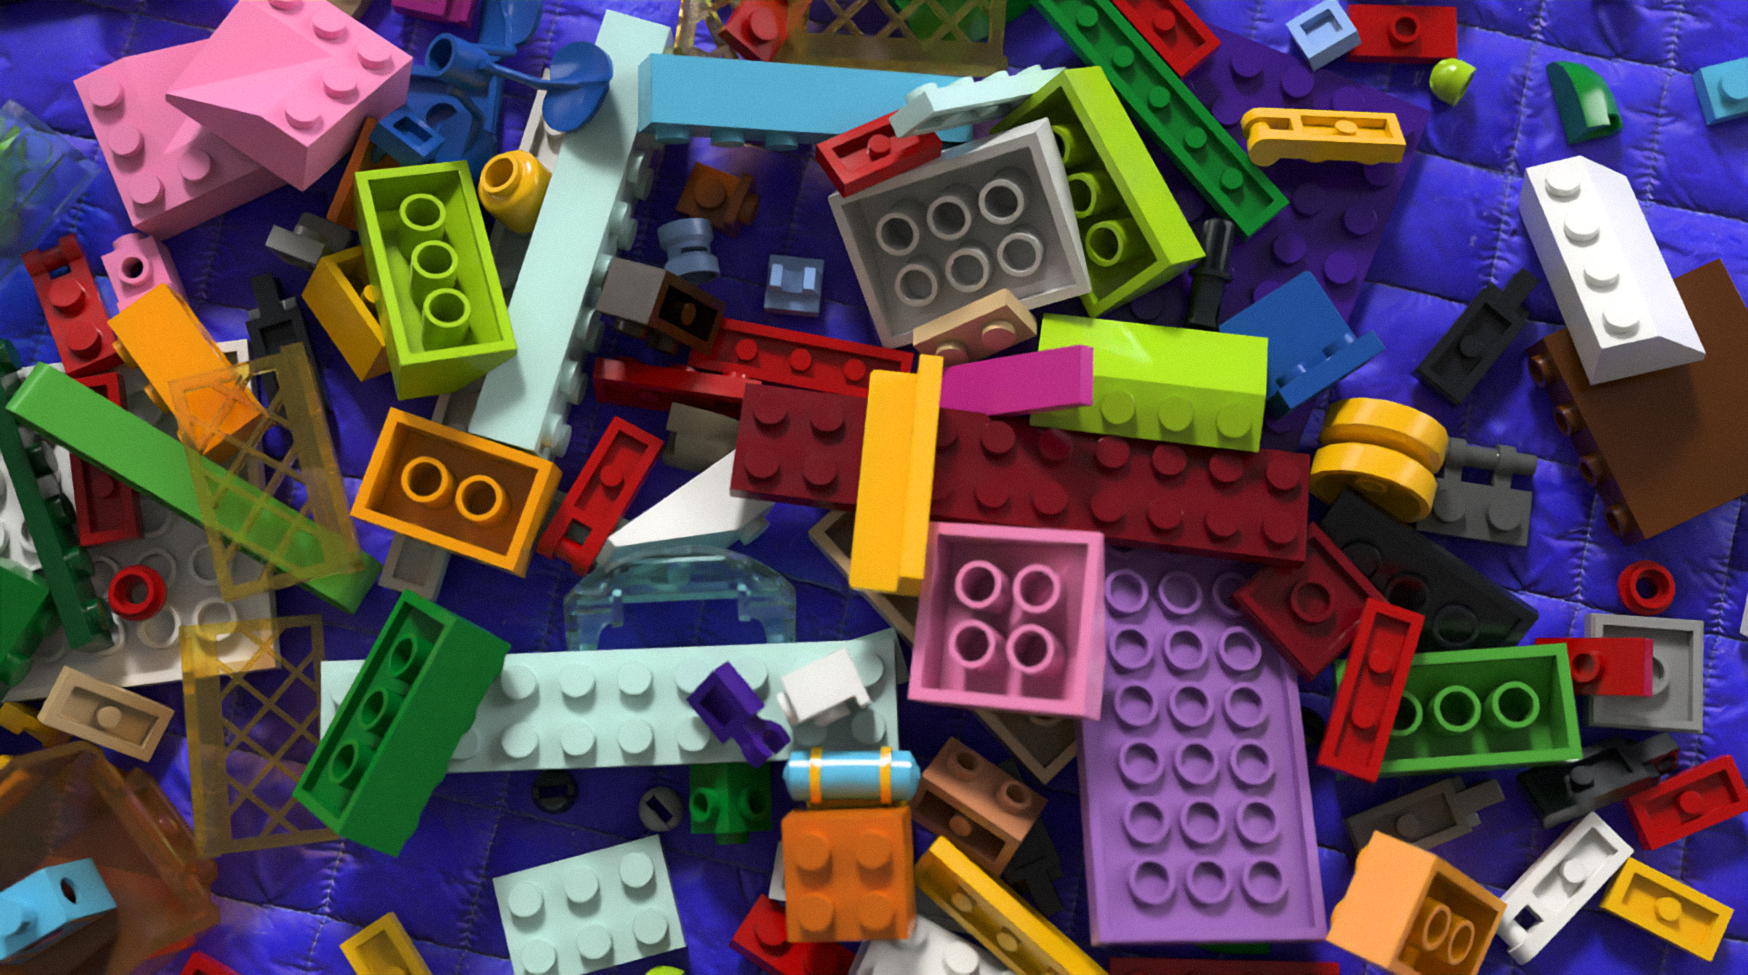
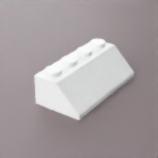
M1582 156L1526 168L1518 209L1590 384L1594 385L1704 360L1705 350L1627 177Z

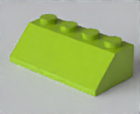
M1101 66L1062 70L988 131L990 135L1048 117L1066 170L1092 287L1090 293L1079 295L1090 318H1099L1164 285L1206 256Z
M467 160L354 172L353 213L398 401L457 392L516 356L517 345Z
M1043 313L1038 351L1079 344L1094 348L1093 406L1030 414L1029 425L1259 452L1266 399L1268 338Z

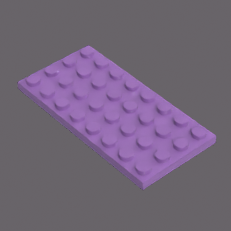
M1104 544L1105 670L1100 721L1074 719L1092 945L1318 943L1326 940L1327 926L1297 673L1228 599L1265 564Z

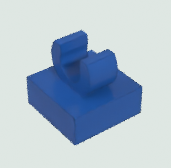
M402 105L380 120L368 137L371 142L377 145L371 152L372 162L377 164L388 154L400 163V167L425 165L437 155L446 141L445 138Z

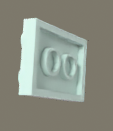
M661 834L492 878L514 975H582L688 945Z

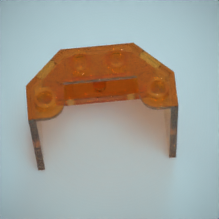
M85 739L17 756L0 769V893L46 867L92 858L118 907L22 964H0V975H155L221 922L220 907L211 901L210 886L218 879V864L151 774L136 766L128 773L110 764L104 755L103 748ZM66 885L63 893L70 902L76 904L74 891L69 885Z

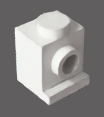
M846 647L780 677L786 691L778 694L777 698L791 727L813 719L818 728L828 725L850 714L846 703L857 699L862 709L873 704Z

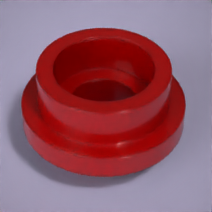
M1641 560L1631 563L1621 571L1617 579L1616 589L1618 598L1622 605L1633 614L1639 616L1659 614L1665 611L1674 599L1675 583L1673 577L1663 565L1655 561ZM1639 579L1646 580L1651 587V594L1647 599L1637 593L1636 584Z
M131 565L123 568L113 577L108 589V600L113 611L121 618L134 622L146 621L155 617L164 607L168 593L167 585L163 576L157 570L145 565ZM144 584L148 591L147 597L142 603L136 604L133 601L132 592L136 586Z

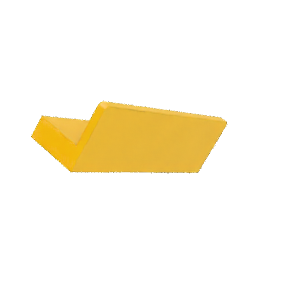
M920 354L917 374L873 370L871 372L849 575V587L852 590L919 597L924 575L943 367V357Z
M942 835L940 837L937 836L914 864L915 885L1017 975H1110L1001 878L960 852Z

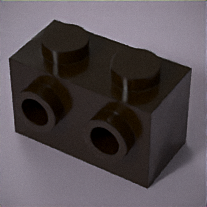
M613 257L607 277L602 284L601 294L595 310L616 320L613 330L638 340H646L645 346L653 350L677 356L679 348L710 356L728 304L668 270Z

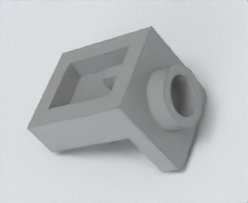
M304 212L293 232L274 225L265 246L284 263L313 273L321 257L349 249L354 233L347 227Z

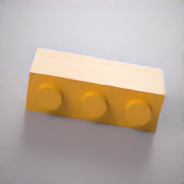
M164 282L107 321L119 338L112 343L114 349L131 369L135 370L140 367L150 383L144 387L145 392L164 414L170 410L182 425L181 428L176 430V434L187 447L222 464L276 425L182 295Z

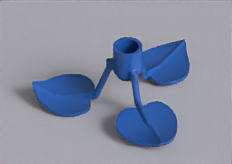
M482 0L478 44L470 43L450 33H442L431 42L425 56L427 72L431 76L448 83L447 95L458 99L468 111L456 113L442 124L438 134L445 138L446 141L437 155L428 164L467 160L475 191L478 189L481 171L485 164L496 156L497 138L494 133L483 129L486 121L485 114L466 92L485 89L491 83L494 75L547 91L542 105L545 122L551 129L569 134L581 130L595 117L609 91V81L613 77L612 60L603 49L590 42H573L559 49L551 61L550 80L539 79L498 65L507 58L515 57L517 46L527 44L534 37L543 13V0Z

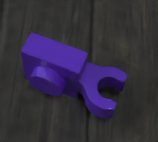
M729 661L714 669L686 699L721 744L724 745L733 738L741 748L744 758L756 769L762 766L773 754H778L791 742L787 731L780 724L772 720H764L757 715L765 707V704Z

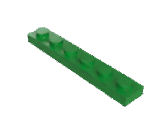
M1030 0V3L1087 67L1101 66L1122 106L1224 220L1235 224V233L1244 243L1286 209L1290 203L1261 169L1251 162L1244 150L1109 0Z

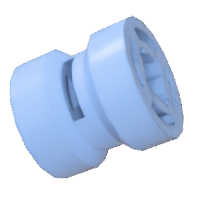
M681 219L658 228L660 248L667 252L668 262L664 266L665 270L695 286L719 278L721 273L718 258L711 254L710 243L713 241L714 236L711 222L708 219Z

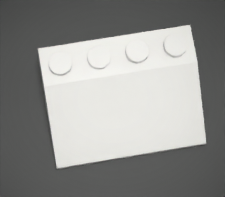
M1048 117L941 151V157L844 199L837 189L828 197L833 215L884 348L894 349L913 343L914 328L1004 288H1007L1028 310L1090 293L1092 290L1066 170Z

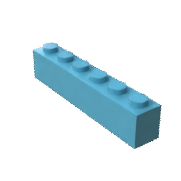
M651 53L638 66V133L655 134V141L662 144H685L690 142V137L711 138V145L715 147H741L745 145V140L765 141V149L796 150L798 149V143L816 145L903 108L907 105L906 95L920 86L936 83L938 88H943L964 77ZM973 124L935 132L942 141L941 151L973 141Z

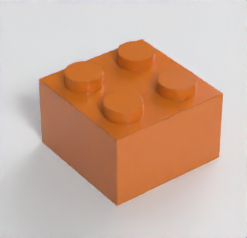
M911 805L793 809L782 820L788 942L909 939L917 924Z

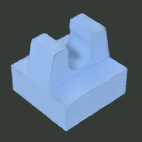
M770 254L764 302L765 312L819 318L825 266L824 260Z

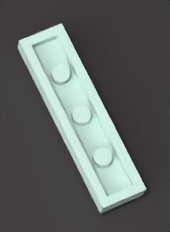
M1034 65L1013 76H1009L1007 71H1000L978 82H974L973 78L969 76L961 78L943 88H938L936 83H928L907 94L905 97L907 105L888 119L898 139L1003 119L1062 70H1066V68L1059 67L1042 70L1040 65Z

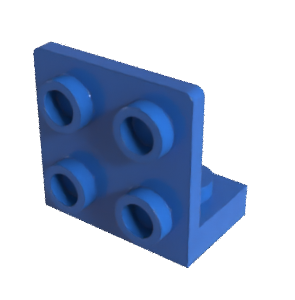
M1304 271L1219 326L1217 331L1220 333L1268 338L1265 404L1277 422L1368 364L1385 349L1373 329L1360 338H1356L1310 271Z

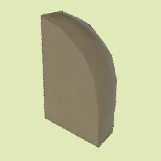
M672 402L666 430L671 431L667 447L663 450V465L702 473L736 449L740 421L714 412Z

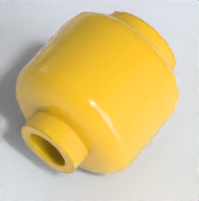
M514 150L499 154L490 159L481 171L477 189L479 201L486 211L507 229L519 234L533 232L552 172L531 153Z

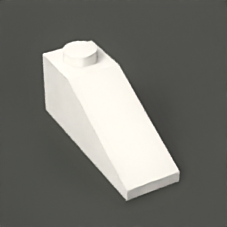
M734 450L611 535L605 542L596 561L604 569L722 552L738 540L747 545L769 527L770 523L766 517L776 502L730 497L729 488L735 455Z

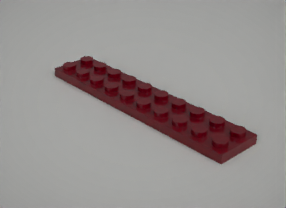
M745 383L729 488L730 497L856 513L868 398ZM939 407L928 522L1098 532L1104 534V544L1297 569H1300L1306 562L1310 454L1259 448V452L1031 426L1029 425L1030 419L986 416V413Z

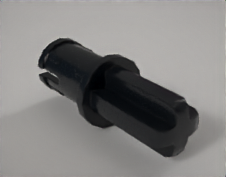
M1211 218L1203 224L1200 246L1206 256L1196 262L1195 267L1190 268L1188 271V276L1192 278L1186 314L1183 319V325H1186V327L1213 332L1219 329L1218 323L1225 286L1230 284L1233 276L1228 274L1236 226L1233 222Z

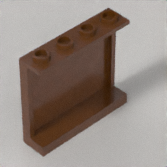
M1721 258L1673 279L1705 350L1704 360L1591 385L1567 327L1540 339L1525 350L1529 357L1527 366L1532 379L1540 388H1545L1554 406L1552 415L1557 428L1565 437H1570L1579 455L1578 468L1583 479L1589 486L1596 488L1605 506L1603 509L1605 522L1610 531L1616 537L1622 539L1625 546L1653 537L1748 493V309Z

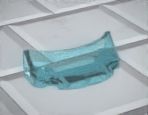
M702 545L658 546L639 550L621 556L591 572L564 597L563 606L568 652L596 651L598 649L600 632L608 624L612 623V628L624 626L623 603L738 598L739 621L750 622V616L756 618L763 624L769 643L797 642L795 587L767 565L730 550Z

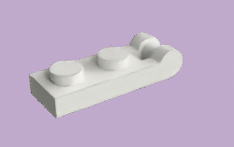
M1594 811L1577 817L1500 898L1508 905L1495 934H1498L1509 945L1507 952L1520 965L1533 959L1634 852ZM1524 907L1537 919L1526 930L1513 919Z

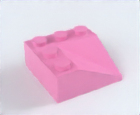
M239 0L166 92L165 101L303 192L356 146L368 117L380 121L406 103L413 57L326 0Z
M208 39L125 57L73 81L133 227L148 236L153 235L161 242L288 184V182L165 101L166 92Z
M928 522L924 575L919 595L908 699L935 706L1100 721L1105 670L1104 534L1098 532Z

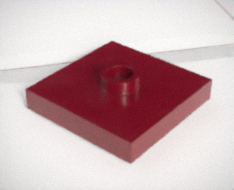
M1314 522L1307 525L1306 562L1300 569L1264 565L1228 598L1306 683L1313 681L1352 644L1364 601L1368 597L1390 604Z

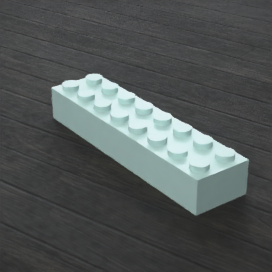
M606 9L595 45L603 49L610 56L613 63V77L609 81V91L595 117L584 128L574 133L565 134L507 310L517 345V355L486 374L467 431L477 437L553 463L555 457L562 458L568 448L572 427L566 424L572 404L580 405L586 392L588 374L584 373L583 370L589 352L596 354L603 339L605 322L599 321L602 313L595 310L601 294L602 284L607 277L613 257L620 258L622 250L629 251L633 245L638 226L637 219H633L638 199L645 201L651 190L654 170L649 168L654 149L662 150L665 145L655 141V134L638 133V66L651 53L681 55V50L676 49L671 27Z

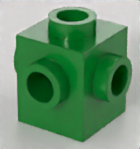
M766 761L758 769L748 762L689 765L691 834L715 833V845L749 843V832L772 831L770 761Z

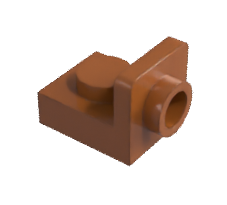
M696 161L675 211L677 216L684 219H708L711 222L712 230L737 239L743 224L749 227L752 225L760 207L761 196L756 194L757 188L754 176L743 172L741 178Z

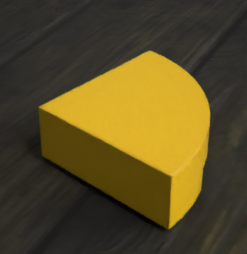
M5 701L0 708V725L9 731L19 735L24 730L41 741L43 747L57 751L58 749L63 750L72 738V734L42 724L37 718L40 710L29 703Z

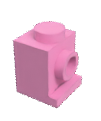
M131 233L121 236L112 243L114 251L101 256L118 299L116 304L119 312L162 282L182 295L188 305H190L168 247L153 235L145 237L143 233ZM143 268L142 273L138 277H132V272Z

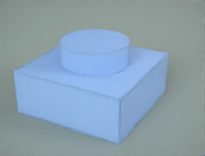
M1325 0L1286 23L1291 38L1313 71L1362 44L1357 29L1337 0Z

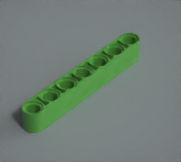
M38 361L4 408L10 416L31 430L347 614H355L384 568L378 560L365 551L48 364Z

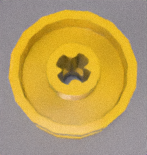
M1350 398L1330 404L1325 413L1319 434V440L1323 448L1316 451L1310 467L1309 490L1311 494L1324 504L1330 506L1345 484H1348L1405 523L1426 519L1431 512L1437 489V483L1433 474L1437 473L1442 467L1449 443L1446 429L1434 418L1412 407L1387 400Z

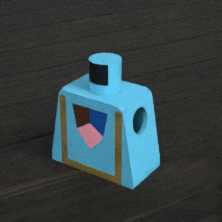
M92 858L46 867L0 893V964H22L118 908ZM66 885H69L74 891L76 904L70 902L63 893Z

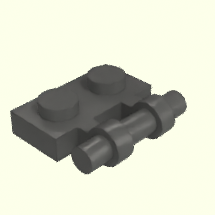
M1449 437L1444 462L1439 471V478H1435L1437 489L1431 512L1426 519L1411 523V527L1428 536L1515 549L1527 547L1532 492L1510 488L1513 474L1534 476L1537 468V456L1517 453L1514 446L1497 444L1494 449L1467 445L1466 439ZM1463 467L1489 470L1488 485L1461 482Z

